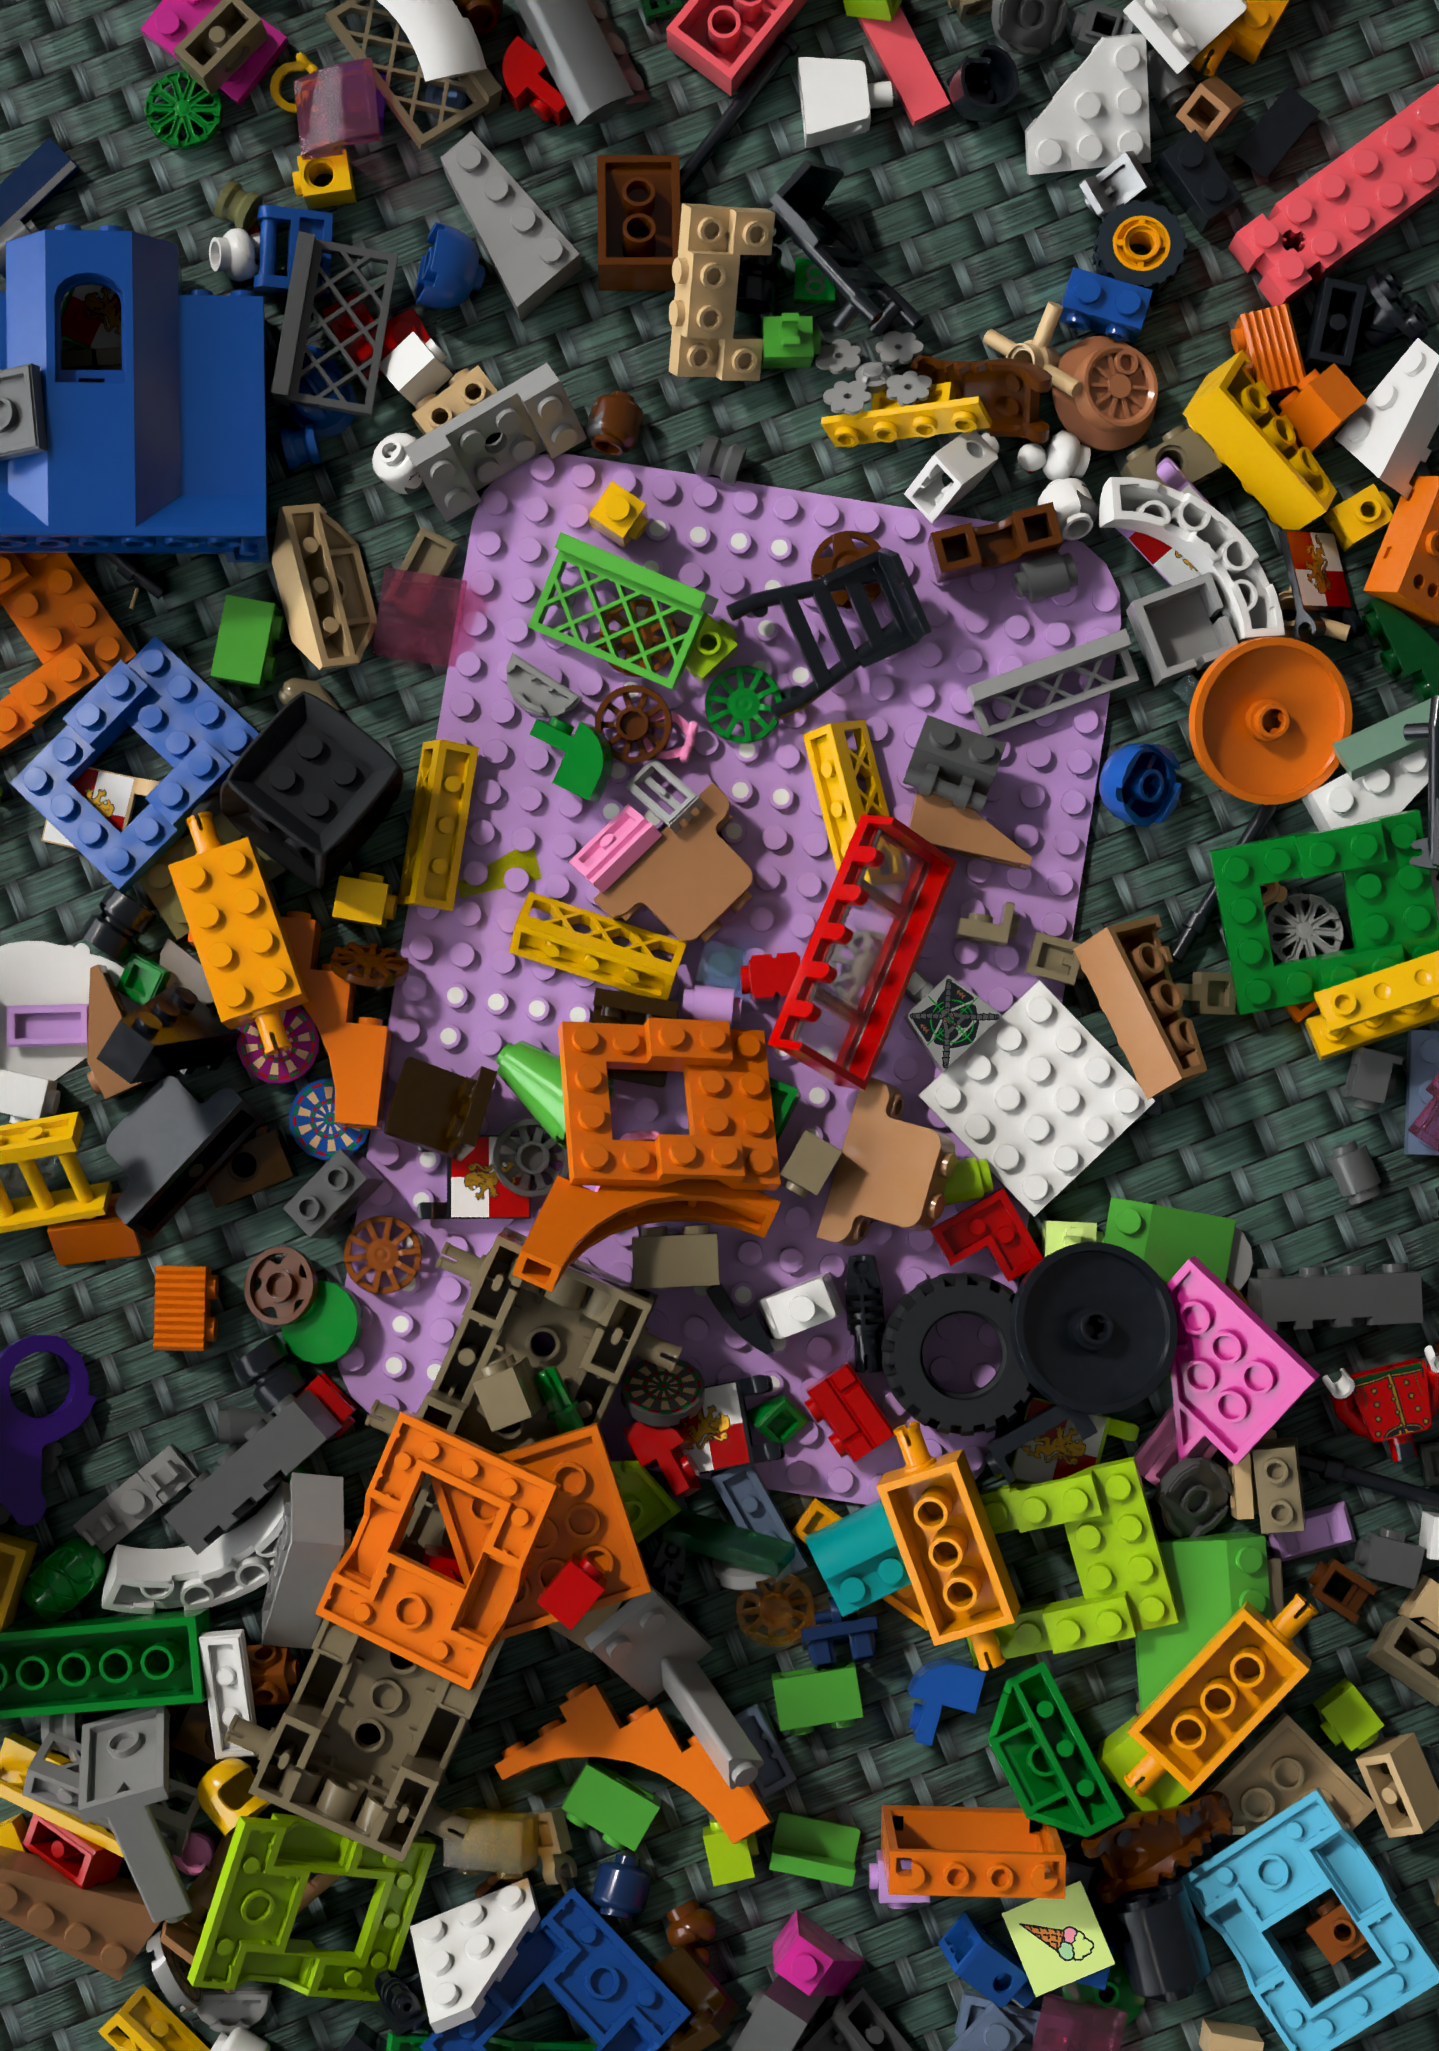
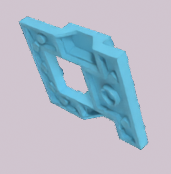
M1319 1787L1182 1876L1193 1904L1203 1919L1224 1938L1242 1967L1251 1993L1289 2051H1331L1439 1983V1965L1395 1901L1397 1896L1348 1823L1345 1822L1343 1824ZM1332 1888L1381 1963L1318 2003L1313 2004L1289 1966L1292 1963L1269 1927Z

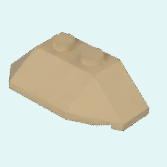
M319 503L283 506L278 511L272 565L291 641L319 670L357 665L360 663L363 652L378 625L359 545L336 521L326 514L327 511Z

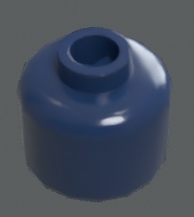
M616 1854L615 1862H603L599 1865L592 1900L597 1906H600V1914L632 1921L633 1914L644 1912L652 1877L647 1870L639 1868L641 1859Z

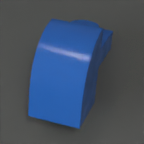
M955 1658L935 1659L918 1669L911 1678L907 1688L911 1697L922 1699L921 1704H913L908 1721V1728L914 1729L913 1737L915 1742L932 1746L942 1705L975 1714L986 1672L981 1671L978 1665L974 1666L971 1662Z

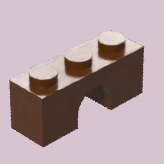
M1053 502L1012 512L1008 518L993 524L972 527V523L932 532L927 544L937 582L941 583L1058 552L1063 544V539Z

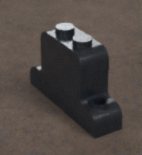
M167 1076V1078L159 1080L113 1129L106 1140L107 1152L130 1178L129 1185L120 1194L116 1202L115 1211L125 1225L151 1241L265 1118L264 1114L231 1088L218 1090L205 1102L200 1095L173 1076Z

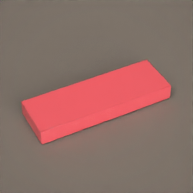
M899 6L892 21L858 17V21L889 81H891V85L912 126L914 127L949 110L950 102L901 7Z

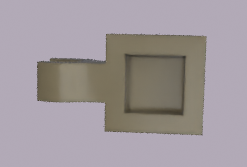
M1193 972L1192 984L1173 983L1181 985L1185 1000L1191 1001V1013L1235 1015L1236 998L1231 973Z
M562 1807L533 1810L523 1814L522 1817L532 1857L541 1856L545 1883L547 1885L561 1884L564 1878L576 1877V1863L571 1856L565 1853L573 1848Z

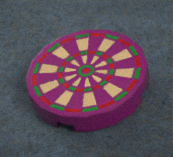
M296 1006L279 1013L288 1040L292 1045L290 1049L284 1052L281 1048H278L274 1036L279 1053L270 1056L265 1055V1049L255 1021L240 1027L239 1031L241 1034L237 1038V1052L243 1066L255 1078L270 1084H288L303 1078L314 1066L321 1051V1036L309 1014L300 1007Z

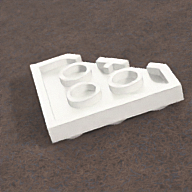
M1142 33L1102 37L1076 72L1074 71L1052 97L1053 99L1048 106L1025 130L1027 174L1035 175L1107 167L1127 151H1134L1140 163L1151 162L1146 37Z
M528 1878L410 1926L429 2022L435 2034L477 2018L486 2004L483 1997L494 1981L500 1982L517 1957L516 1947L526 1932L532 1933L540 1922L541 1918L534 1890Z

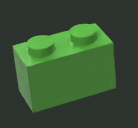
M226 595L210 675L216 682L266 691L267 682L274 681L277 671V657L273 656L275 640H282L285 629V617L280 616L281 610L275 603Z
M852 1660L838 1662L836 1666L820 1670L808 1667L771 1673L780 1731L789 1730L790 1735H803L813 1732L815 1725L830 1723L831 1728L834 1729L846 1728L855 1725V1719L864 1718L856 1667Z
M591 1757L586 1760L564 1798L562 1809L568 1812L566 1818L573 1824L583 1829H588L590 1825L604 1833L602 1839L612 1847L624 1851L625 1847L635 1852L660 1809L661 1798Z

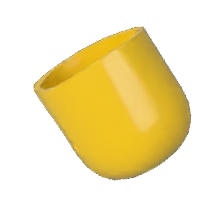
M237 1758L225 1759L213 1766L203 1776L197 1787L198 1803L225 1837H230L234 1834L239 1816L257 1817L271 1804L248 1793L255 1775L247 1762Z

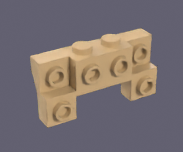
M682 203L678 258H675L672 265V277L674 283H676L675 297L669 306V321L672 325L669 359L670 373L677 377H716L722 381H760L763 339L756 335L734 334L740 255H771L775 212L765 208H740Z

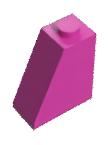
M798 1910L794 1912L772 1944L774 1971L808 1996H841L865 1962L862 1956Z

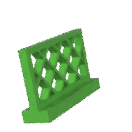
M560 532L554 547L559 549V552L528 627L676 691L707 614H713L719 599ZM568 562L579 567L584 584L565 592L561 577ZM589 572L594 573L599 577L591 580ZM609 580L615 582L620 599L601 607L594 587ZM624 587H627L636 592L627 595ZM557 589L558 595L553 597ZM587 591L594 611L575 619L568 599ZM643 596H648L651 598L657 614L637 623L630 602ZM561 602L568 622L554 629L542 624L549 607ZM660 602L671 606V608L663 611ZM623 606L630 626L611 634L604 614ZM681 611L693 615L687 633L673 638L666 618ZM597 618L604 638L591 644L585 643L578 626ZM660 621L667 642L647 650L640 629ZM571 629L574 637L564 634L563 632H566ZM633 633L640 654L626 660L622 659L618 654L614 641ZM682 643L681 648H680V650L678 651V648H677L676 645ZM607 645L610 653L599 648ZM670 648L674 664L668 678L656 673L650 657ZM643 660L646 669L636 665L635 663Z

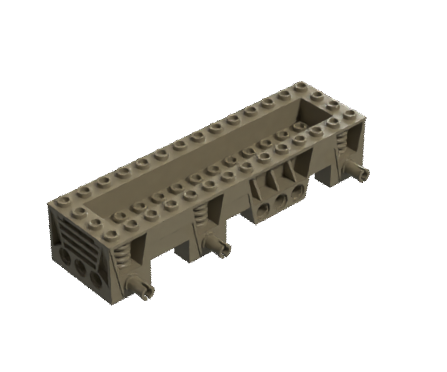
M507 1227L497 1235L488 1254H483L481 1258L446 1241L441 1254L453 1258L457 1262L441 1255L438 1257L435 1267L470 1281L469 1286L472 1288L469 1300L462 1313L461 1323L431 1390L426 1394L416 1413L412 1412V1414L496 1454L560 1435V1432L554 1420H548L547 1415L550 1411L547 1405L542 1407L534 1416L521 1421L520 1428L513 1433H506L500 1429L491 1432L472 1384L483 1376L481 1369L488 1366L490 1362L509 1354H513L515 1360L528 1356L535 1375L548 1367L555 1366L572 1400H578L579 1406L576 1408L585 1426L598 1422L600 1427L631 1358L635 1360L636 1356L672 1373L677 1360L661 1353L678 1359L683 1348L647 1333L649 1328L645 1326L658 1295L645 1289H634V1284L577 1259L566 1269L553 1292L513 1276L514 1267L527 1236ZM544 1331L554 1337L556 1346L552 1353L540 1355L534 1351L531 1341L536 1333ZM376 1399L371 1407L370 1415L367 1416L365 1425L372 1426L391 1435L401 1411ZM425 1473L412 1506L415 1507V1510L397 1550L398 1553L419 1563L422 1561L425 1544L452 1548L430 1481L432 1475ZM324 1619L311 1647L314 1650L297 1690L276 1728L272 1727L271 1730H267L235 1714L228 1727L229 1730L224 1736V1741H229L259 1755L257 1758L260 1760L257 1767L258 1772L248 1793L401 1862H404L413 1840H416L419 1832L423 1834L425 1830L447 1839L460 1847L471 1820L436 1806L437 1801L434 1800V1797L505 1639L499 1640L498 1644L492 1647L475 1688L468 1690L415 1663L406 1667L399 1666L395 1663L391 1651ZM364 1723L376 1725L380 1730V1740L370 1745L363 1743L358 1737V1727Z

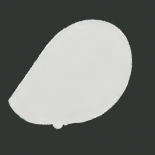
M22 941L0 946V1069L55 1081L87 1058L88 1045L7 1047V1006L89 1004L90 968L95 965L106 966L116 987L124 968L116 962L90 954L89 947L84 943L77 944L75 948L71 945L63 946L45 941ZM118 991L128 1014L142 1006Z

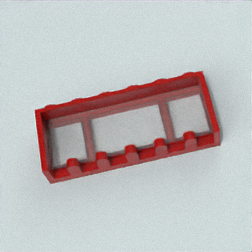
M861 814L767 1045L784 1051L830 1079L837 1086L865 1091L957 861L895 817Z

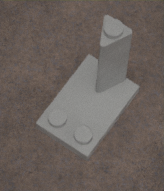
M651 1585L652 1591L650 1593L631 1599L585 1637L584 1640L595 1655L648 1702L665 1689L729 1788L735 1789L737 1786L749 1785L756 1779L758 1769L764 1764V1761L697 1663L714 1648L708 1639Z
M166 1705L142 1707L83 1724L81 1739L78 1812L83 1823L104 1817L107 1818L153 1923L164 1920L168 1923H175L194 1910L149 1804L169 1799L170 1713Z

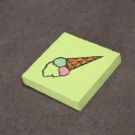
M1081 1880L1065 1886V1899L1037 1898L1002 1913L1036 1997L1115 1964Z

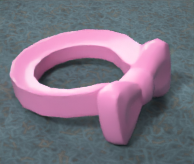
M659 711L650 718L651 722L665 720L663 711ZM671 711L673 722L686 735L685 743L682 747L662 751L655 758L669 761L680 757V762L687 764L691 750L695 745L699 723L691 721L689 724L681 715ZM645 737L643 739L647 752L655 748L648 738Z

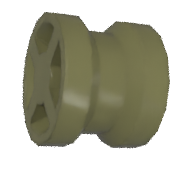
M230 180L219 194L214 207V216L222 221L229 219L235 223L236 228L244 229L247 232L257 220V207L263 205V196L254 191L248 193L243 190L240 183Z

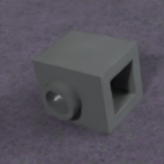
M1381 1527L1380 1534L1367 1531L1365 1540H1359L1354 1561L1355 1564L1359 1565L1357 1572L1365 1577L1416 1589L1425 1548L1416 1543L1405 1541L1406 1533Z

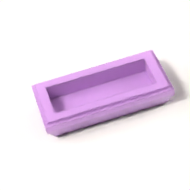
M89 1004L7 1006V1047L87 1046Z
M1345 1501L1305 1511L1306 1524L1304 1531L1267 1533L1273 1556L1280 1558L1282 1562L1356 1542Z

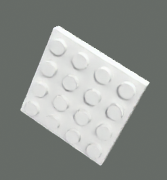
M1040 980L918 1095L979 1160L987 1159L990 1172L1032 1216H1036L1155 1102L1153 1098H1146L1137 1081Z

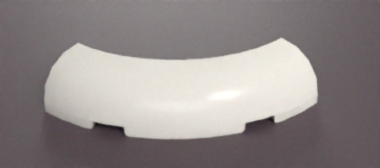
M377 0L391 13L406 33L420 62L425 82L455 78L487 69L474 29L469 19L462 17L453 0Z
M1134 477L1108 478L1103 486L1100 497L1099 528H1121L1149 535L1174 548L1201 575L1211 572L1224 606L1221 610L1222 615L1228 616L1238 643L1258 637H1281L1285 635L1283 616L1276 590L1273 584H1269L1266 574L1258 562L1259 555L1246 537L1229 519L1198 497L1163 486L1160 482Z
M282 1481L266 1505L253 1517L232 1531L220 1536L199 1555H196L189 1546L168 1549H145L117 1544L106 1573L102 1594V1608L135 1614H154L156 1609L184 1607V1611L204 1609L239 1598L268 1583L271 1568H274L278 1536H282L285 1503L291 1502L290 1484Z

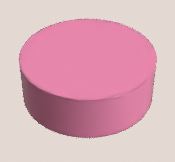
M191 1830L181 1857L173 1855L176 1867L187 1875H199L206 1865L209 1866L217 1849L216 1842L205 1831Z

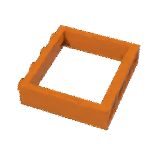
M882 1805L881 1851L889 1895L1065 1899L1066 1853L1057 1829L1042 1824L1040 1832H1030V1819L1025 1817L1021 1808ZM892 1816H903V1828H894ZM900 1858H911V1869H902Z

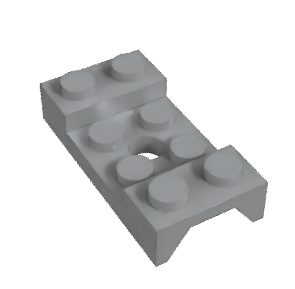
M545 363L405 446L404 450L428 489L435 506L444 520L448 522L481 502L476 491L545 450L554 459L586 440L587 436L560 380L550 366ZM501 432L496 442L485 444L490 435Z

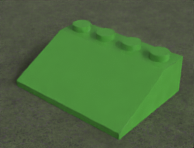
M1111 1197L1103 1243L1122 1247L1139 1256L1158 1274L1165 1286L1188 1259L1196 1256L1225 1284L1236 1219ZM1169 1369V1371H1168V1373H1167V1375H1166L1165 1378H1170V1379H1171V1370H1170V1369Z
M1238 1531L1199 1537L1158 1540L1178 1610L1179 1623L1137 1632L1135 1648L1140 1713L1246 1601H1249L1267 1619L1272 1620L1265 1536L1247 1531Z

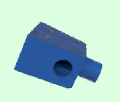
M964 1911L938 1942L953 1972L999 2008L1005 2007L1010 2000L1020 2008L1027 2007L1034 1999L1035 1994L1030 1982L1027 1980L1028 1977L1024 1968H1021V1961L1013 1951Z

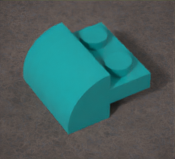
M880 1500L804 1536L815 1563L842 1617L911 1584L889 1520Z

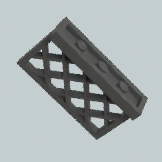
M298 232L271 390L273 404L290 407V403L372 418L398 254L318 240L315 234ZM323 253L341 256L348 268L330 280L321 268ZM350 258L360 259V260L357 261L356 263H353V261H352ZM370 262L387 264L386 278L373 287L369 285L359 271ZM354 274L366 291L347 303L335 286ZM320 276V278L323 280L325 284L317 288L318 279ZM384 289L381 301L376 293ZM330 290L342 307L323 320L314 308L315 299ZM371 297L379 308L380 315L378 319L364 327L352 309ZM347 314L359 331L340 343L328 326ZM313 316L318 324L310 328ZM377 329L376 339L374 341V339L371 337L369 333ZM323 330L335 348L316 360L307 347L308 339ZM364 337L374 350L373 357L357 367L346 352V349ZM338 354H341L352 369V372L336 383H333L321 366ZM306 356L311 364L304 368ZM370 369L369 380L362 374ZM317 370L328 385L327 389L316 396L299 393L301 380ZM358 377L367 390L365 404L347 402L339 389ZM334 394L338 400L327 397Z

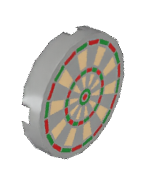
M162 1930L150 1936L146 1945L147 1952L149 1953L154 1950L156 1960L151 1962V1969L168 2001L175 2007L182 2004L180 2012L186 2014L203 2004V1991L201 1987H192L187 1979L191 1965L160 1942Z

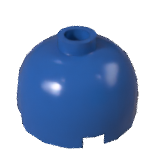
M436 222L426 241L427 243L434 244V246L429 247L426 256L422 255L416 280L415 297L418 298L416 300L418 305L447 310L457 308L464 303L472 289L476 291L481 289L485 276V267L479 265V251L474 241L466 233L452 226Z
M1127 744L1112 753L1104 763L1099 781L1102 802L1114 817L1131 825L1150 827L1149 825L1154 822L1161 823L1165 821L1175 809L1181 794L1182 783L1176 782L1175 769L1180 770L1179 761L1171 750L1159 744Z

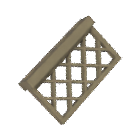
M347 0L325 13L326 22L358 66L363 68L384 96L385 103L420 150L482 112L487 116L500 107L503 89L488 68L455 77L456 81L449 78L425 82L424 75L422 74L420 62L417 72L394 68L396 51L414 55L416 53L412 44L398 41L401 26L389 11L374 8L376 0ZM349 14L367 17L365 32L359 33L347 30L340 20ZM372 18L396 23L393 40L369 35ZM356 42L362 43V48ZM367 45L391 49L389 65L384 66L371 63L366 57ZM377 71L387 73L386 81L382 79ZM391 77L415 82L412 99L393 94L389 88ZM420 83L444 88L441 105L417 100ZM448 90L466 93L473 104L463 110L446 107ZM404 108H409L410 114ZM415 110L439 115L437 126L423 134L413 121ZM444 116L450 117L449 119L443 122Z

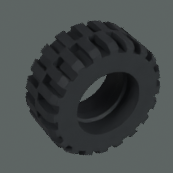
M967 1272L940 1274L938 1277L930 1280L926 1279L915 1285L916 1287L912 1291L902 1296L897 1302L899 1304L893 1313L889 1314L885 1323L884 1336L881 1338L880 1349L882 1350L881 1364L883 1374L893 1396L915 1420L924 1426L927 1425L935 1429L937 1432L948 1435L949 1433H954L961 1436H974V1433L985 1431L989 1433L997 1430L998 1425L1005 1421L1010 1423L1019 1415L1018 1411L1025 1403L1029 1405L1035 1396L1033 1394L1034 1387L1022 1372L1011 1343L1010 1314L1015 1297L1014 1291L989 1277ZM959 1313L972 1314L984 1319L995 1330L1001 1344V1362L995 1376L984 1387L968 1393H955L938 1386L926 1372L922 1357L924 1340L930 1329L941 1319Z

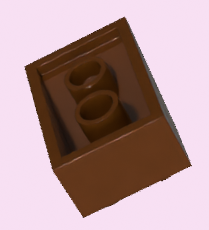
M597 155L599 291L675 290L676 283H674L672 277V265L675 258H678L681 222L679 155Z

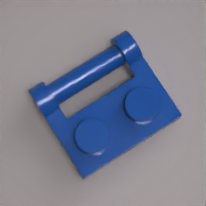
M261 205L257 207V221L261 223L259 271L254 276V290L261 293L279 292L288 294L298 232L315 234L318 240L332 242L333 213L275 205ZM277 224L289 225L287 276L275 275ZM323 253L321 268L330 279L331 254ZM320 276L318 279L317 288L325 284L323 280L320 278ZM329 290L322 294L320 298H327Z

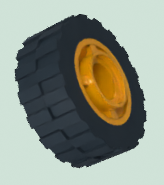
M1133 200L1129 204L1124 205L1122 203L1118 205L1115 211H1110L1105 216L1104 222L1100 224L1094 241L1092 259L1093 265L1095 264L1097 268L1096 273L1153 290L1151 297L1155 296L1156 292L1160 290L1162 292L1168 288L1169 283L1173 282L1178 275L1187 249V242L1184 240V228L1180 226L1179 219L1175 214L1172 215L1168 208L1163 205L1154 204V201L1139 202V200ZM1141 244L1147 248L1149 253L1146 255L1135 254L1130 249V246Z

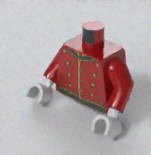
M1431 1345L1426 1346L1424 1349L1425 1356L1429 1362L1427 1366L1425 1360L1411 1358L1353 1374H1348L1344 1368H1340L1342 1376L1335 1383L1331 1381L1328 1375L1322 1378L1323 1383L1330 1391L1336 1417L1356 1436L1366 1437L1367 1440L1374 1443L1388 1440L1394 1462L1418 1456L1412 1433L1430 1429L1432 1425L1431 1419L1438 1414L1439 1356H1435Z

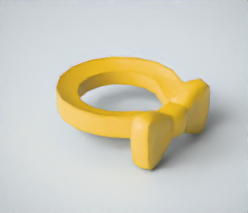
M302 52L296 54L297 61L285 63L277 68L272 75L270 83L271 96L275 103L283 110L291 113L304 112L312 107L318 98L321 87L327 89L330 86V82L320 72L318 67ZM307 70L312 76L309 94L300 103H288L281 95L280 87L282 80L289 73Z

